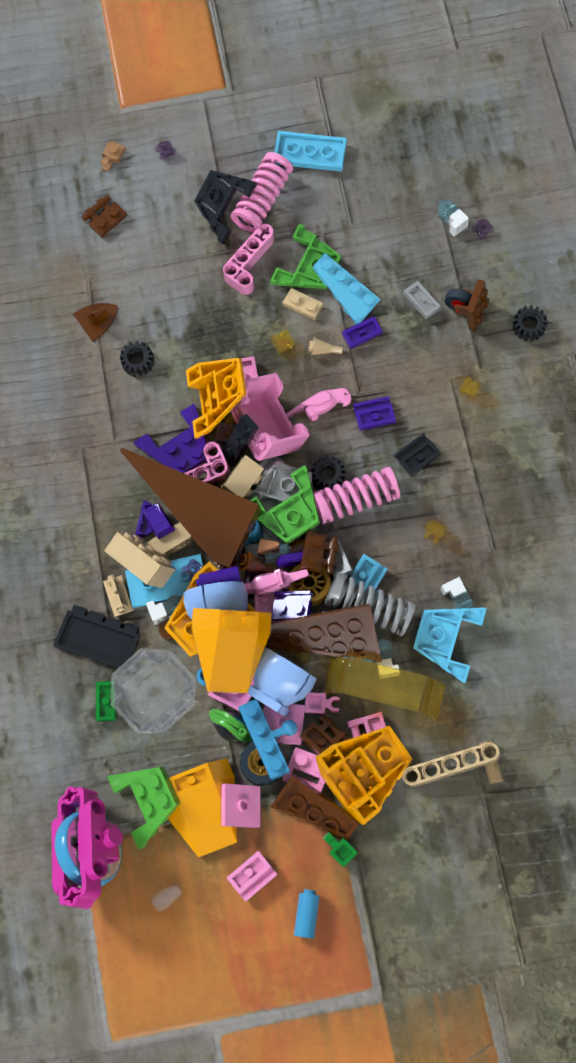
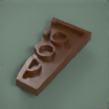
M294 773L270 806L276 810L280 809L292 817L296 816L306 820L305 822L311 825H318L323 830L347 840L359 825V822L351 814Z

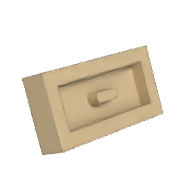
M291 288L283 301V306L315 321L323 307V303Z

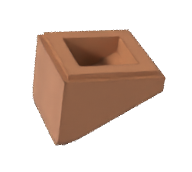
M260 539L257 555L258 557H263L280 551L279 542Z

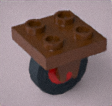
M478 279L474 290L451 289L445 297V304L455 313L466 316L469 329L475 331L478 324L481 325L483 321L482 313L484 309H487L489 305V298H487L488 289H486L485 281Z

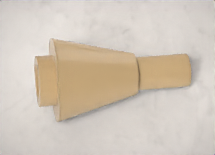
M315 337L313 341H309L308 351L311 352V355L342 354L343 347L333 346Z

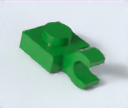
M329 832L323 837L333 848L329 854L343 868L358 853L344 838L338 842Z

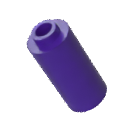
M238 566L199 574V579H196L197 587L203 586V594H205L204 585L231 581L241 582Z

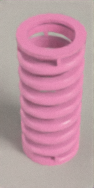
M274 152L265 154L262 164L258 166L257 171L253 175L252 181L258 183L251 197H247L244 194L241 196L240 202L236 204V209L232 211L230 216L232 221L241 229L254 233L263 224L262 220L267 217L266 212L271 210V205L276 202L275 197L280 195L284 182L288 180V175L293 172L292 164L285 157ZM274 162L282 164L286 168V170L274 164ZM237 216H239L244 222H246V223L249 224V225H248V226L244 225V224L238 219Z
M390 467L380 470L381 474L378 471H374L371 477L365 474L361 480L357 477L353 478L352 484L349 481H344L342 487L339 484H335L333 491L327 487L324 490L313 492L317 512L322 524L328 523V520L330 522L334 521L330 500L340 519L344 517L340 497L348 515H353L349 492L358 512L363 511L359 490L363 495L367 508L371 509L373 505L368 485L377 505H382L377 481L383 490L387 502H391L392 499H400L399 487Z

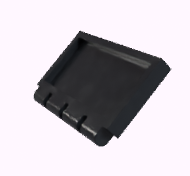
M77 605L73 606L72 611L67 610L53 646L127 672L141 637L138 634L139 627L126 622L124 629H122L123 621L108 616L106 622H104L105 615L92 610L86 616L88 609Z

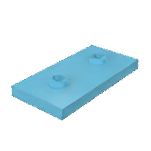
M278 131L274 153L285 157L294 167L342 172L347 138Z
M201 554L171 560V566L176 570L163 588L147 585L129 570H125L132 608L147 606L146 603L154 601V604L182 598L194 575L203 567Z

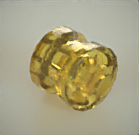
M467 376L459 392L462 394L466 393L473 399L481 386V382H475L472 380V377Z

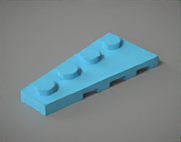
M326 253L313 266V270L325 286L331 290L334 298L340 302L344 308L343 310L352 318L355 325L361 323L381 300Z

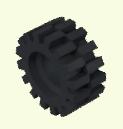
M530 305L529 309H527V306H524L523 310L520 308L518 313H516L513 330H515V335L519 334V339L525 337L524 341H528V338H530V342H533L535 338L538 340L540 336L544 335L548 320H546L547 315H543V310L538 311L539 307L536 306L533 309V305ZM525 319H533L537 322V326L533 329L524 326L523 321Z
M135 341L134 345L132 342H129L130 346L128 347L126 344L124 346L125 350L122 349L120 354V361L124 371L128 375L132 373L133 377H136V374L142 377L141 373L147 375V370L151 371V366H154L152 350L149 345L145 346L144 342L139 344V341ZM135 354H142L144 356V360L140 364H133L130 362V359Z
M325 455L324 459L320 457L318 462L315 460L314 466L311 468L312 482L316 488L319 487V490L329 487L333 491L335 484L343 485L345 468L344 464L340 463V459L337 458L335 460L334 456L328 458V455ZM332 468L336 473L335 477L331 480L323 479L321 476L322 470Z

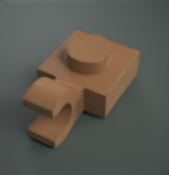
M109 140L102 152L103 158L100 163L103 165V170L109 171L113 162L119 163L126 151L125 146Z

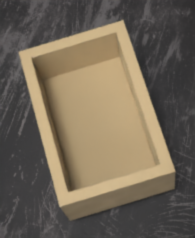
M117 532L104 551L145 584L163 588L176 570L171 566L172 562L164 556H158V551L150 545L145 546L143 544L144 540L139 536L131 535L128 532H125V534Z

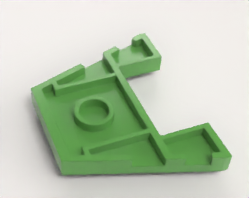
M299 223L293 235V240L308 247L294 274L276 268L270 284L327 289L328 287L325 286L313 270V266L324 253L338 264L341 261V256L327 244L318 240L316 235L308 232Z
M305 465L290 474L300 489L299 492L268 512L265 511L257 497L250 500L261 507L257 520L287 544L320 524L308 469Z
M164 766L107 777L114 793H119L131 786L143 813L146 824L131 832L138 849H142L148 844L147 842L158 832V828L162 823L166 822L180 805Z

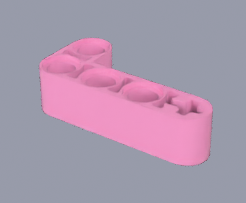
M260 225L223 267L225 282L243 295L251 294L254 290L253 276L248 271L274 242L273 228L270 225Z
M210 442L204 447V454L208 463L185 472V474L199 479L202 473H206L207 478L202 481L212 485L226 479L230 474V468L220 446L215 442ZM212 449L218 450V453L215 456L209 455V452ZM224 466L225 470L222 473H217V467Z

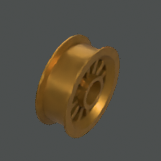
M301 563L296 565L290 573L304 570L300 568ZM322 567L319 573L313 572L312 575L308 571L309 576L297 580L299 582L291 583L288 586L289 591H311L315 595L311 596L312 606L322 603L326 599L331 587L330 575L326 574L325 567ZM311 580L315 584L312 587H306L304 583Z

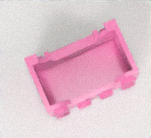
M277 373L246 379L247 394L235 405L231 413L236 423H238L241 416L248 414L259 427L248 445L255 459L261 461L298 451L310 435L307 427L302 423H298L293 427L291 421H289L283 406L278 400L283 390V382Z

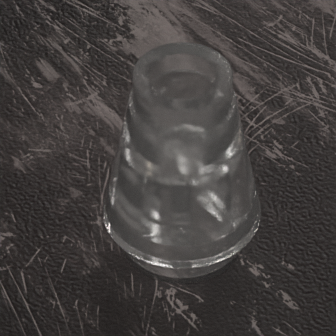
M177 884L153 893L154 896L150 900L159 913L162 910L165 911L182 895V892Z

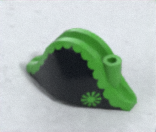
M211 709L208 715L220 737L227 741L251 743L253 741L241 714L231 710Z

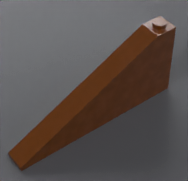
M121 448V453L208 557L216 564V568L221 570L236 566L261 512L259 504Z

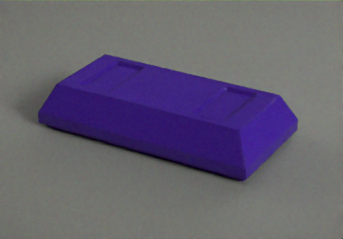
M159 503L143 511L158 539L175 531Z

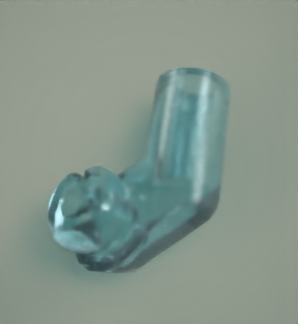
M281 544L279 545L280 551L264 553L265 562H275L282 555L290 554L289 545Z

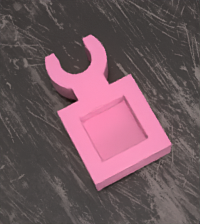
M309 692L305 701V713L325 715V709L337 713L339 708H334L331 704L335 701L340 702V698L334 696L326 699V693Z

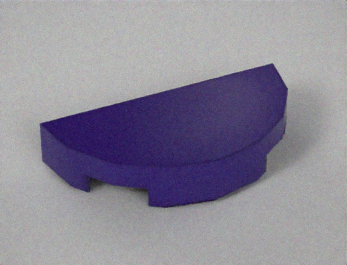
M143 500L135 533L139 537H146L153 532L143 514V511L151 507L152 504Z

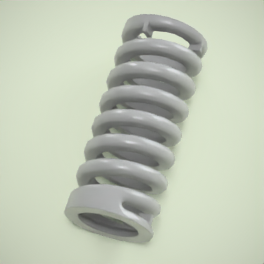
M338 571L324 604L329 606L332 604L333 608H337L346 592L342 609L350 607L355 597L354 606L363 605L366 600V604L370 603L371 609H373L377 602L373 614L375 624L386 607L381 623L382 629L387 627L396 610L390 631L392 633L396 632L397 635L402 637L412 619L416 604L407 600L404 603L402 598H397L394 601L393 594H387L384 597V591L380 589L375 593V588L372 585L365 589V583L362 581L355 585L353 577L347 579L348 575Z

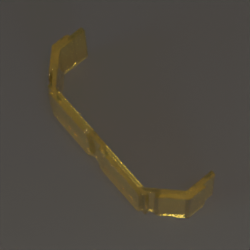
M332 657L323 693H326V696L329 693H343L416 711L432 718V722L438 720L446 684L428 676L356 658Z

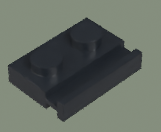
M424 433L394 454V458L399 461V464L410 477L441 456V452Z

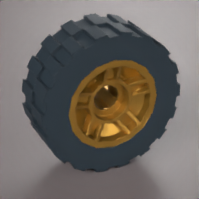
M254 742L249 743L240 755L239 764L244 777L254 785L260 786L276 782L278 778L271 781L265 766H259L258 761H261V757Z

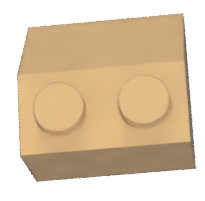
M245 455L236 464L220 488L247 499L252 492L250 488L253 483L257 485L263 477L261 472L264 468Z

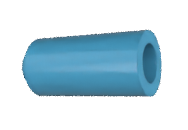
M304 889L303 893H299L294 936L311 939L315 937L320 896L316 895L314 890Z

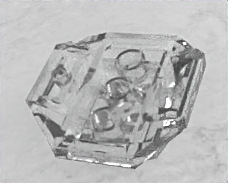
M140 648L111 675L110 705L138 735L166 734L195 707L197 678L170 650ZM159 689V695L157 697H150L151 690Z

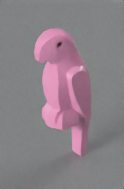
M346 388L320 391L297 405L286 415L289 419L297 413L305 411L308 418L313 422L318 420L319 415L330 411L337 403L343 404V407L348 406L351 403V394Z
M277 569L273 573L257 575L254 577V580L244 584L248 595H267L286 588L297 580L308 577L309 573L308 569L292 573Z

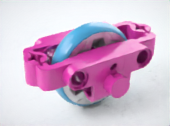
M71 786L67 788L65 794L58 800V817L53 819L51 824L52 887L54 892L59 895V903L61 905L87 910L100 897L101 886L110 882L119 871L122 859L121 843L123 836L117 825L106 820L105 805L98 798L97 791Z

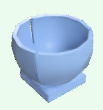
M231 581L204 585L205 595H203V586L191 588L184 592V605L187 615L191 619L193 608L246 611L248 608V593L243 582Z
M265 647L253 677L254 684L250 685L248 694L287 717L290 713L289 705L304 699L312 690L316 678Z

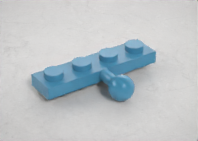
M257 699L239 706L240 714L271 781L289 773L290 770L275 739L283 735H294L298 729L297 724L293 720H286L282 727L271 731Z

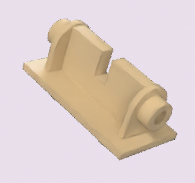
M108 576V580L103 581L114 617L133 611L122 576Z

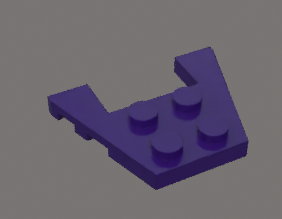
M195 404L180 412L190 428L157 448L147 433L133 442L135 447L141 449L146 455L155 459L160 464L182 473L188 472L207 461L204 454L205 437L194 438L192 421L199 418Z

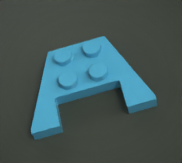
M487 608L424 610L413 648L461 682L466 683L470 665L451 660L461 621L464 620L482 626Z

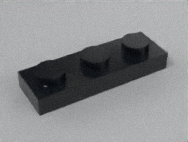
M248 414L241 416L222 449L225 459L231 466L238 463L259 428Z

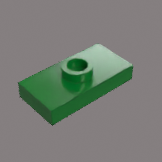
M96 682V722L117 721V682Z

